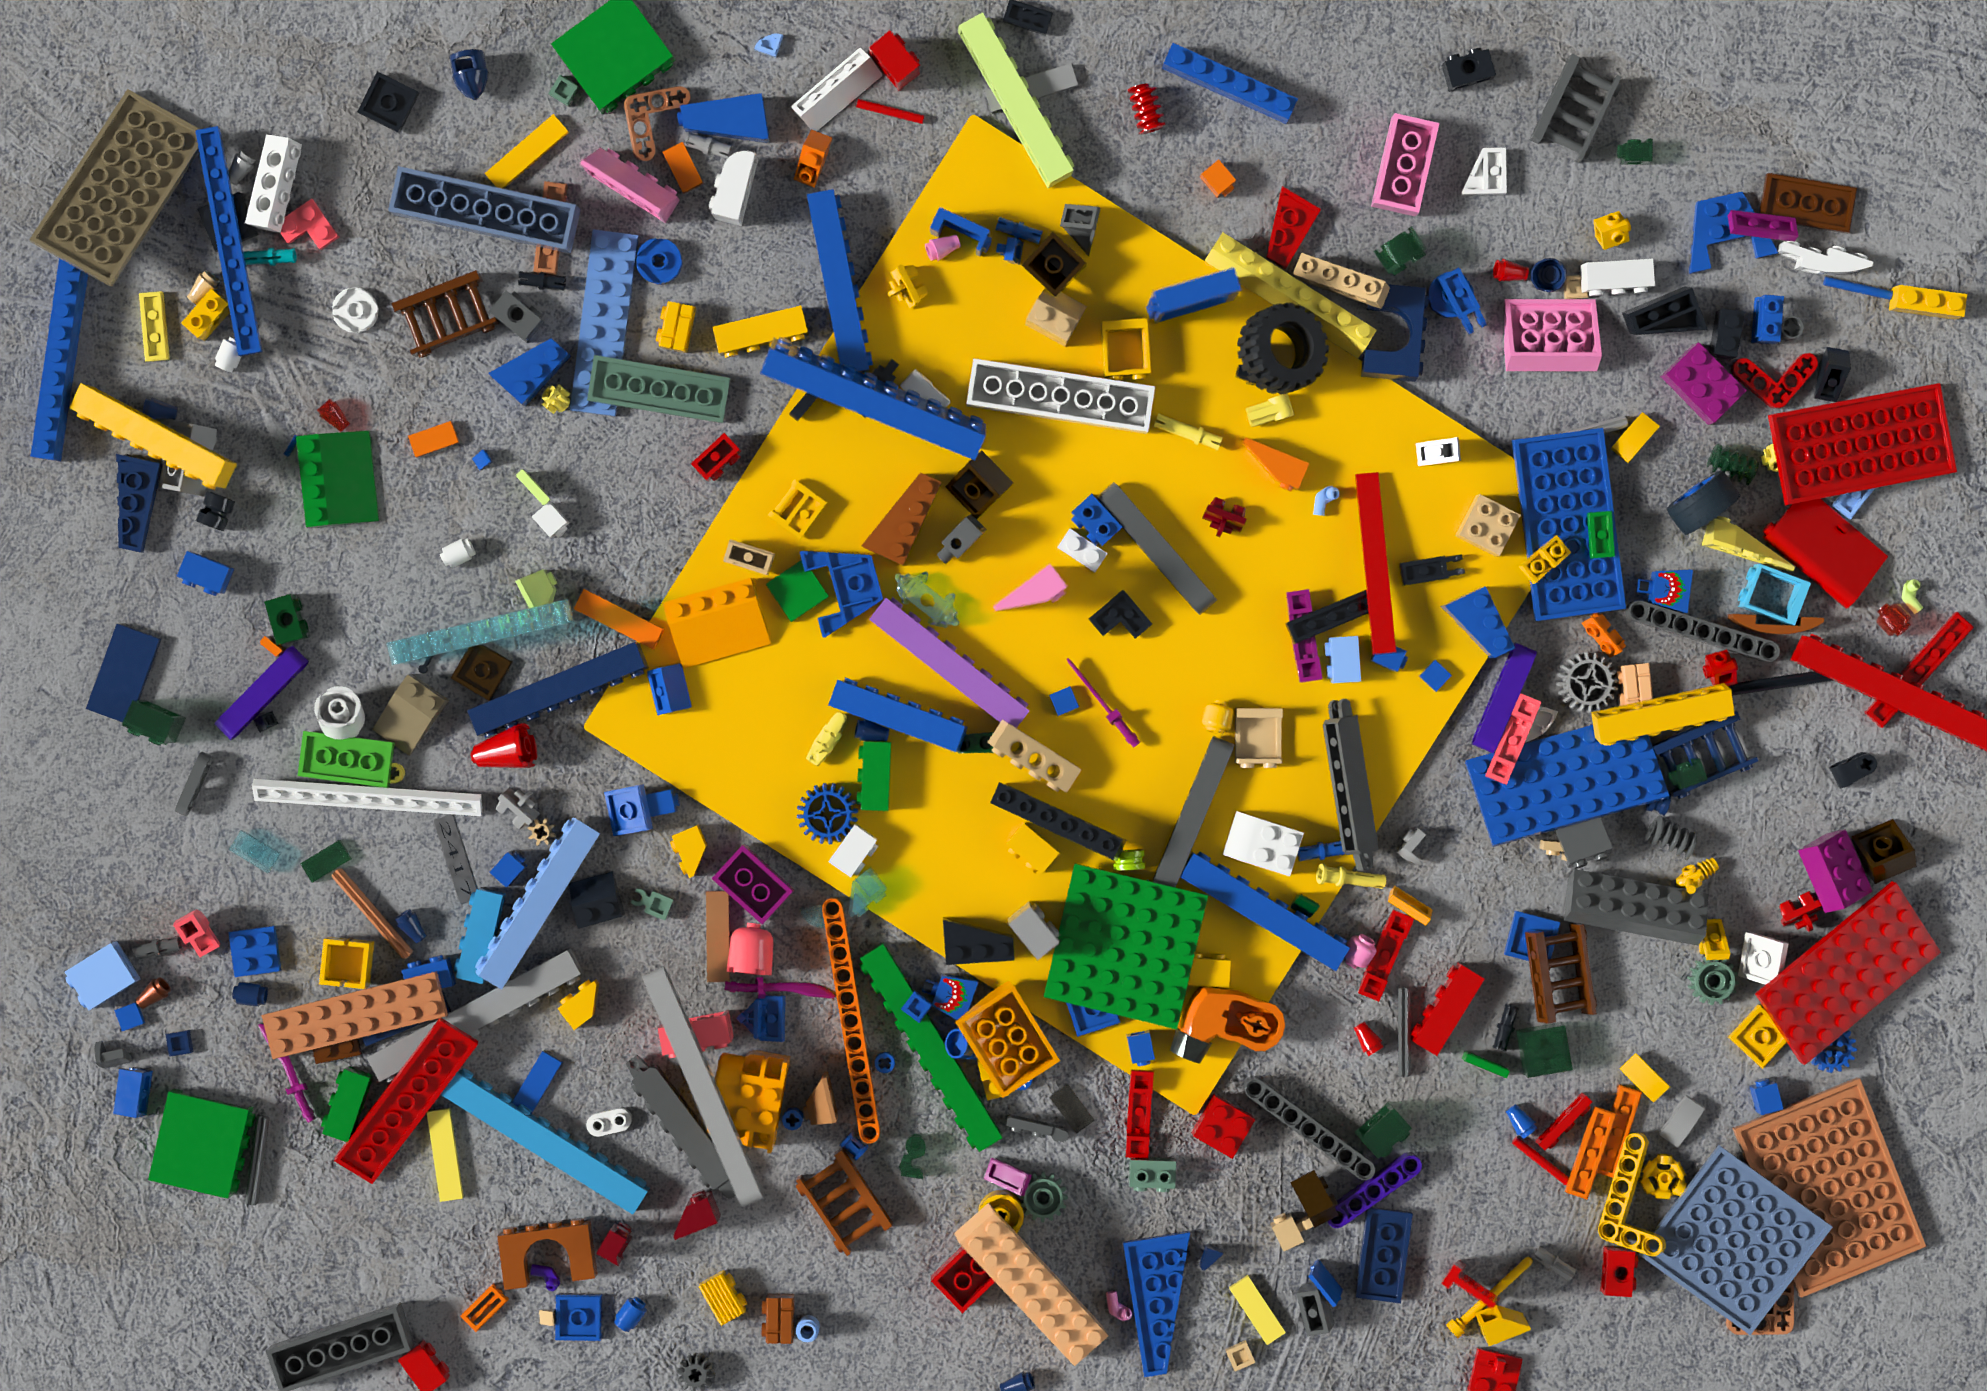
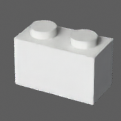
M855 823L828 862L850 878L853 874L858 876L865 866L862 863L866 855L871 857L878 848V845L875 844L878 839Z

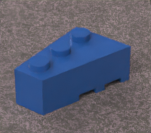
M550 338L488 374L517 401L527 406L570 359L571 355Z

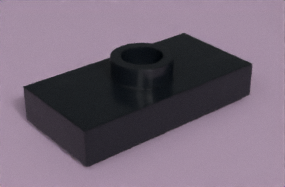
M1009 0L1003 22L1046 36L1053 12L1016 0Z

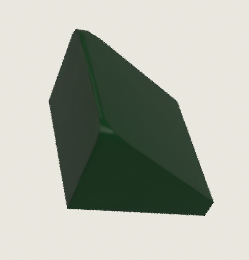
M1297 893L1291 904V909L1301 912L1308 918L1320 907L1318 903L1300 893Z

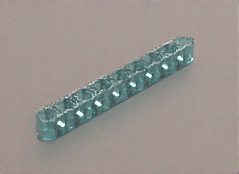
M569 599L395 640L386 643L391 665L567 624L574 622Z

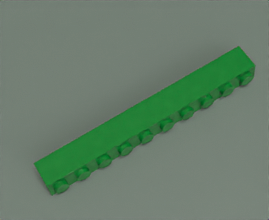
M883 942L860 957L862 962L859 963L860 968L865 975L870 974L873 979L871 985L877 995L880 993L886 1000L883 1002V1005L888 1013L893 1012L896 1016L895 1024L901 1033L905 1032L909 1040L906 1042L912 1052L917 1051L921 1059L918 1061L925 1072L929 1070L933 1077L930 1081L936 1091L941 1090L945 1096L942 1099L948 1110L953 1109L957 1115L954 1120L961 1130L965 1128L969 1135L966 1139L971 1148H977L981 1152L1002 1139V1133L955 1058L948 1055L945 1049V1041L928 1013L918 1023L901 1010L914 990L885 943Z

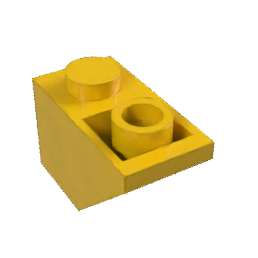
M699 824L673 835V840L670 841L674 853H679L682 861L679 862L683 874H688L689 878L696 875L707 848V843Z
M588 979L578 987L580 992L574 996L570 993L560 1001L562 1005L558 1010L573 1030L577 1029L595 1014L599 987L597 979L593 982Z
M1495 1305L1493 1310L1489 1307L1475 1313L1488 1346L1531 1330L1524 1314L1509 1308Z

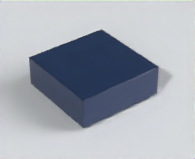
M190 1030L165 1034L169 1057L194 1052Z

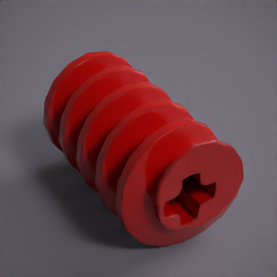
M1149 83L1139 84L1127 90L1128 93L1134 94L1130 97V102L1136 103L1132 106V110L1138 112L1134 115V119L1141 120L1136 126L1138 129H1144L1139 135L1157 131L1166 125L1165 122H1158V119L1164 115L1163 113H1156V110L1161 108L1160 104H1154V101L1159 96L1151 94L1157 88L1149 86Z

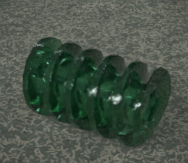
M1717 444L1709 456L1707 467L1712 465L1713 473L1718 468H1721L1724 473L1728 471L1729 479H1732L1736 474L1738 475L1737 482L1739 483L1743 478H1746V485L1749 486L1757 473L1759 461L1756 463L1755 457L1748 459L1745 453L1739 456L1737 450L1731 453L1729 447H1725L1722 450V445Z

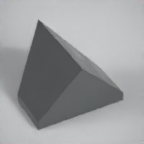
M1065 204L1060 226L1067 231L1089 256L1101 208Z

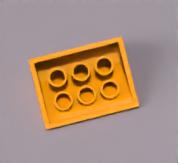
M747 578L662 602L683 669L771 644L753 578Z
M1010 981L990 992L955 1022L1002 1098L1060 1061Z

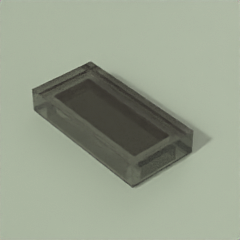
M1068 1083L1049 1096L1076 1134L1095 1121Z

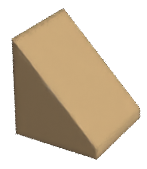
M555 1309L539 1310L540 1324L554 1326L556 1321Z

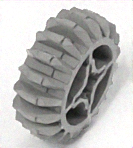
M1583 652L1582 658L1576 653L1574 654L1575 662L1571 658L1566 659L1569 667L1566 665L1560 666L1565 673H1557V677L1563 678V682H1556V686H1563L1564 689L1558 691V694L1567 695L1562 700L1564 703L1572 700L1569 705L1571 709H1574L1578 704V712H1582L1585 707L1587 713H1591L1592 705L1596 711L1601 710L1600 703L1605 707L1609 705L1605 698L1610 700L1615 698L1610 694V691H1618L1617 687L1612 686V682L1617 683L1619 680L1618 678H1612L1611 675L1616 674L1617 671L1616 669L1608 670L1612 666V662L1603 664L1605 656H1600L1597 660L1596 652H1593L1590 658L1588 652ZM1588 663L1587 669H1585L1581 676L1572 675L1578 666ZM1595 666L1602 672L1604 683L1596 678ZM1590 677L1589 680H1592V683L1597 685H1588L1585 688L1586 684L1578 681V679H1588ZM1570 681L1579 686L1580 698L1576 697L1573 693ZM1593 689H1602L1601 694L1597 698L1586 701L1587 696H1590Z

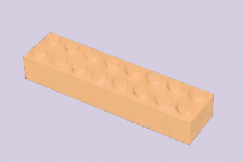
M989 1203L954 1233L959 1244L1074 1366L1108 1337L1101 1323Z

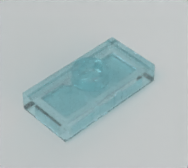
M240 830L229 848L230 851L267 874L270 873L281 855L278 851L243 830Z

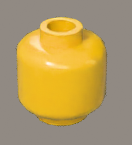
M1215 700V703L1206 705L1202 724L1207 727L1206 731L1223 735L1225 731L1231 729L1234 710L1228 707V702Z

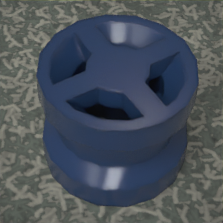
M1669 794L1667 799L1646 804V810L1650 812L1655 810L1660 815L1665 816L1670 806L1671 794Z

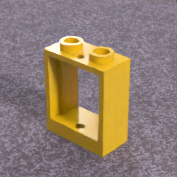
M1147 318L1101 321L1104 378L1116 381H1123V377L1132 376V380L1146 379V375L1151 374ZM1141 330L1143 369L1110 371L1108 332Z

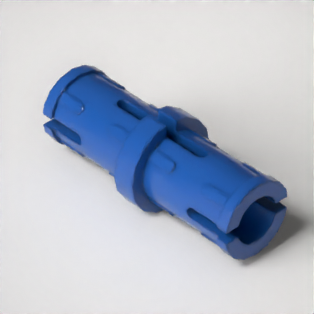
M999 217L995 229L996 231L1012 235L1014 238H1021L1039 245L1043 233L1042 230L1025 226L1024 222L1016 223Z
M1341 841L1324 844L1317 842V845L1299 847L1297 855L1299 861L1318 858L1319 860H1325V857L1345 855L1342 850Z

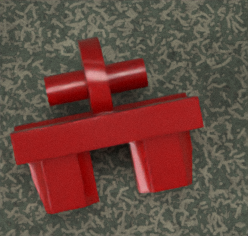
M1810 891L1798 897L1803 906L1799 909H1795L1791 900L1779 905L1783 927L1801 919V921L1795 923L1797 930L1805 927L1808 932L1813 930L1812 923L1818 921L1816 914L1808 916L1820 911L1822 906L1820 900H1816Z

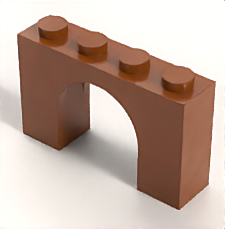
M575 1218L570 1220L571 1223L562 1224V1221L549 1222L548 1226L539 1227V1224H530L525 1226L526 1229L517 1230V1227L504 1228L503 1232H500L497 1236L504 1290L528 1287L530 1284L527 1262L528 1250L533 1243L542 1239L557 1241L566 1249L569 1255L572 1281L595 1279L598 1273L591 1220L584 1221V1218Z

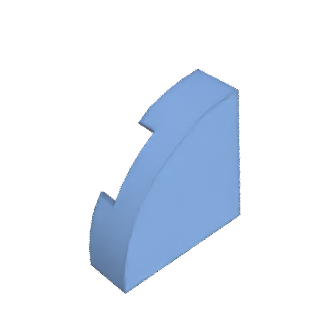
M776 33L768 35L757 42L754 50L776 58L784 36Z

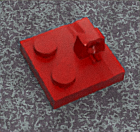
M1477 1347L1467 1391H1516L1523 1361L1522 1357Z

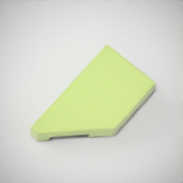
M522 469L516 474V477L542 505H546L551 500L526 471Z

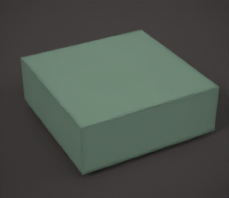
M559 75L548 94L569 107L580 86Z

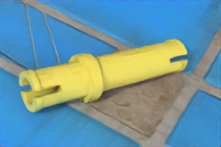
M1160 413L1156 419L1159 421H1156L1154 424L1155 428L1157 427L1194 441L1196 445L1200 443L1217 451L1220 446L1218 443H1221L1223 438L1222 436L1204 431L1202 427L1198 429Z

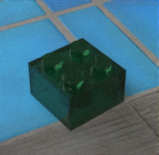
M132 700L122 726L128 728V733L138 737L140 735L149 737V742L161 746V744L176 743L186 717L147 700Z
M1558 1022L1516 1030L1523 1075L1527 1078L1573 1070L1564 1024Z
M1387 1102L1361 1125L1355 1133L1379 1159L1381 1156L1383 1158L1388 1156L1393 1151L1392 1146L1398 1141L1403 1142L1411 1134L1409 1131L1412 1127Z

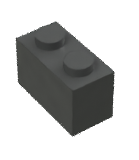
M1313 1282L1302 1284L1296 1295L1307 1336L1330 1333L1335 1324L1330 1303Z

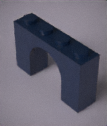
M1388 284L1390 290L1382 309L1367 304L1366 310L1390 312L1403 318L1409 328V342L1403 349L1394 352L1366 349L1362 356L1361 377L1415 382L1423 373V362H1420V353H1424L1425 340H1422V331H1426L1427 317H1424V309L1428 308L1429 295H1425L1426 288Z

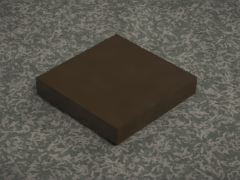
M473 639L452 674L451 679L491 701L511 668L513 661Z

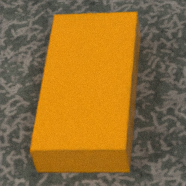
M1397 886L1392 888L1389 893L1388 902L1426 926L1431 920L1433 909Z

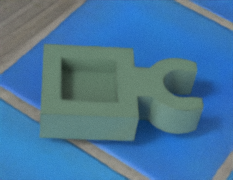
M637 888L635 892L642 895V900L636 901L632 899L631 903L633 905H645V913L662 920L667 919L674 901L673 898L654 890L651 896H648L644 889Z

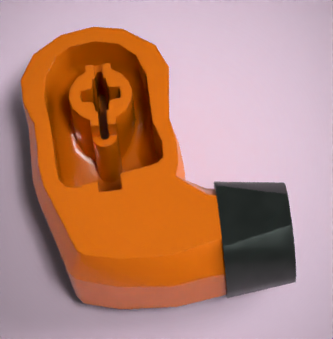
M1200 986L1191 996L1182 1013L1170 1051L1184 1059L1200 1064L1212 1045L1211 1040L1216 1036L1229 1041L1239 1042L1254 1051H1266L1277 1045L1283 1036L1285 1028L1283 1013L1276 1005L1259 1000L1239 990Z

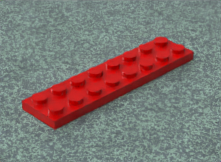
M440 1017L353 1132L349 1141L344 1144L335 1156L334 1161L373 1184L477 1047L478 1040Z

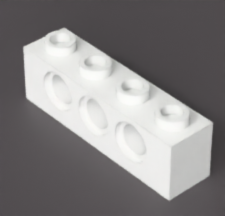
M266 135L245 221L246 224L258 229L281 233L293 180L295 179L298 159L301 155L302 144L290 138Z

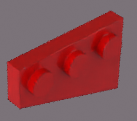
M1283 186L1279 195L1266 258L1286 269L1321 209Z

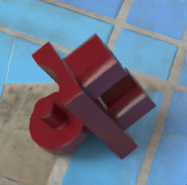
M1214 497L1211 504H1208L1202 519L1211 522L1209 527L1217 529L1216 536L1219 538L1222 532L1231 535L1232 530L1240 533L1247 518H1244L1245 507L1234 505L1230 513L1223 510L1225 501Z

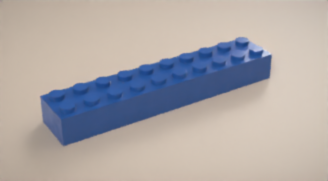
M779 337V339L773 338L760 374L976 460L986 436V424L983 423L981 418L973 415L971 417L965 416L961 410L954 407L949 409L943 407L935 399L929 398L926 400L919 397L920 394L908 389L904 391L899 389V386L891 381L884 383L877 380V376L865 372L862 374L857 372L856 368L852 365L835 363L832 357L813 354V350L805 346H800L799 348L791 345L792 342L782 337Z

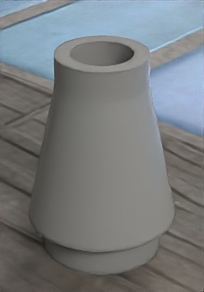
M243 150L239 154L236 153L228 172L230 182L237 186L256 167L254 164L257 160Z

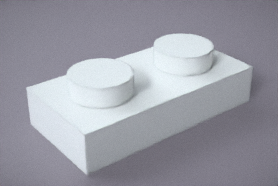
M1072 529L1068 530L1057 547L1094 573L1108 554Z

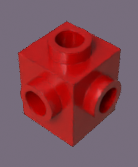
M1728 650L1705 655L1703 673L1706 679H1710L1712 685L1724 683L1730 686L1737 684L1738 665L1734 657L1731 658Z

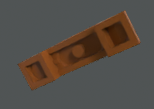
M1728 614V619L1736 625L1764 634L1798 633L1824 623V618L1798 617L1795 626L1756 624V615Z

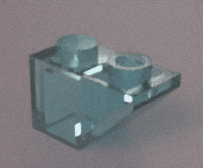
M871 866L852 881L849 906L851 918L854 915H857L859 918L869 910L867 907L869 903L873 900L877 903L886 896L884 891L888 887Z

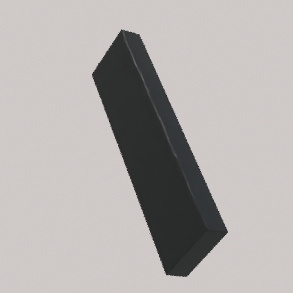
M1366 590L1285 623L1293 644L1368 614Z

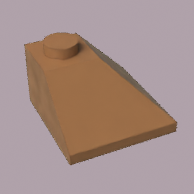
M829 1072L823 1073L808 1097L806 1106L803 1107L805 1119H810L811 1125L837 1122L839 1115Z

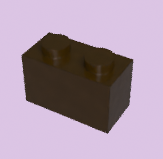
M1315 1170L1290 1182L1314 1228L1338 1216L1335 1209L1338 1203L1332 1193L1327 1194L1325 1189L1329 1187L1324 1177H1318Z

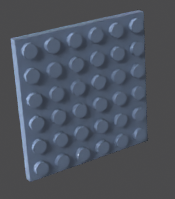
M1718 1145L1653 1231V1233L1665 1239V1251L1656 1256L1637 1253L1751 1335L1833 1227L1721 1145ZM1655 1239L1649 1241V1247L1652 1251L1657 1252L1659 1249V1243Z

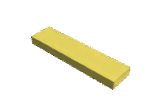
M451 1109L428 1111L427 1118L440 1202L463 1199L464 1195Z

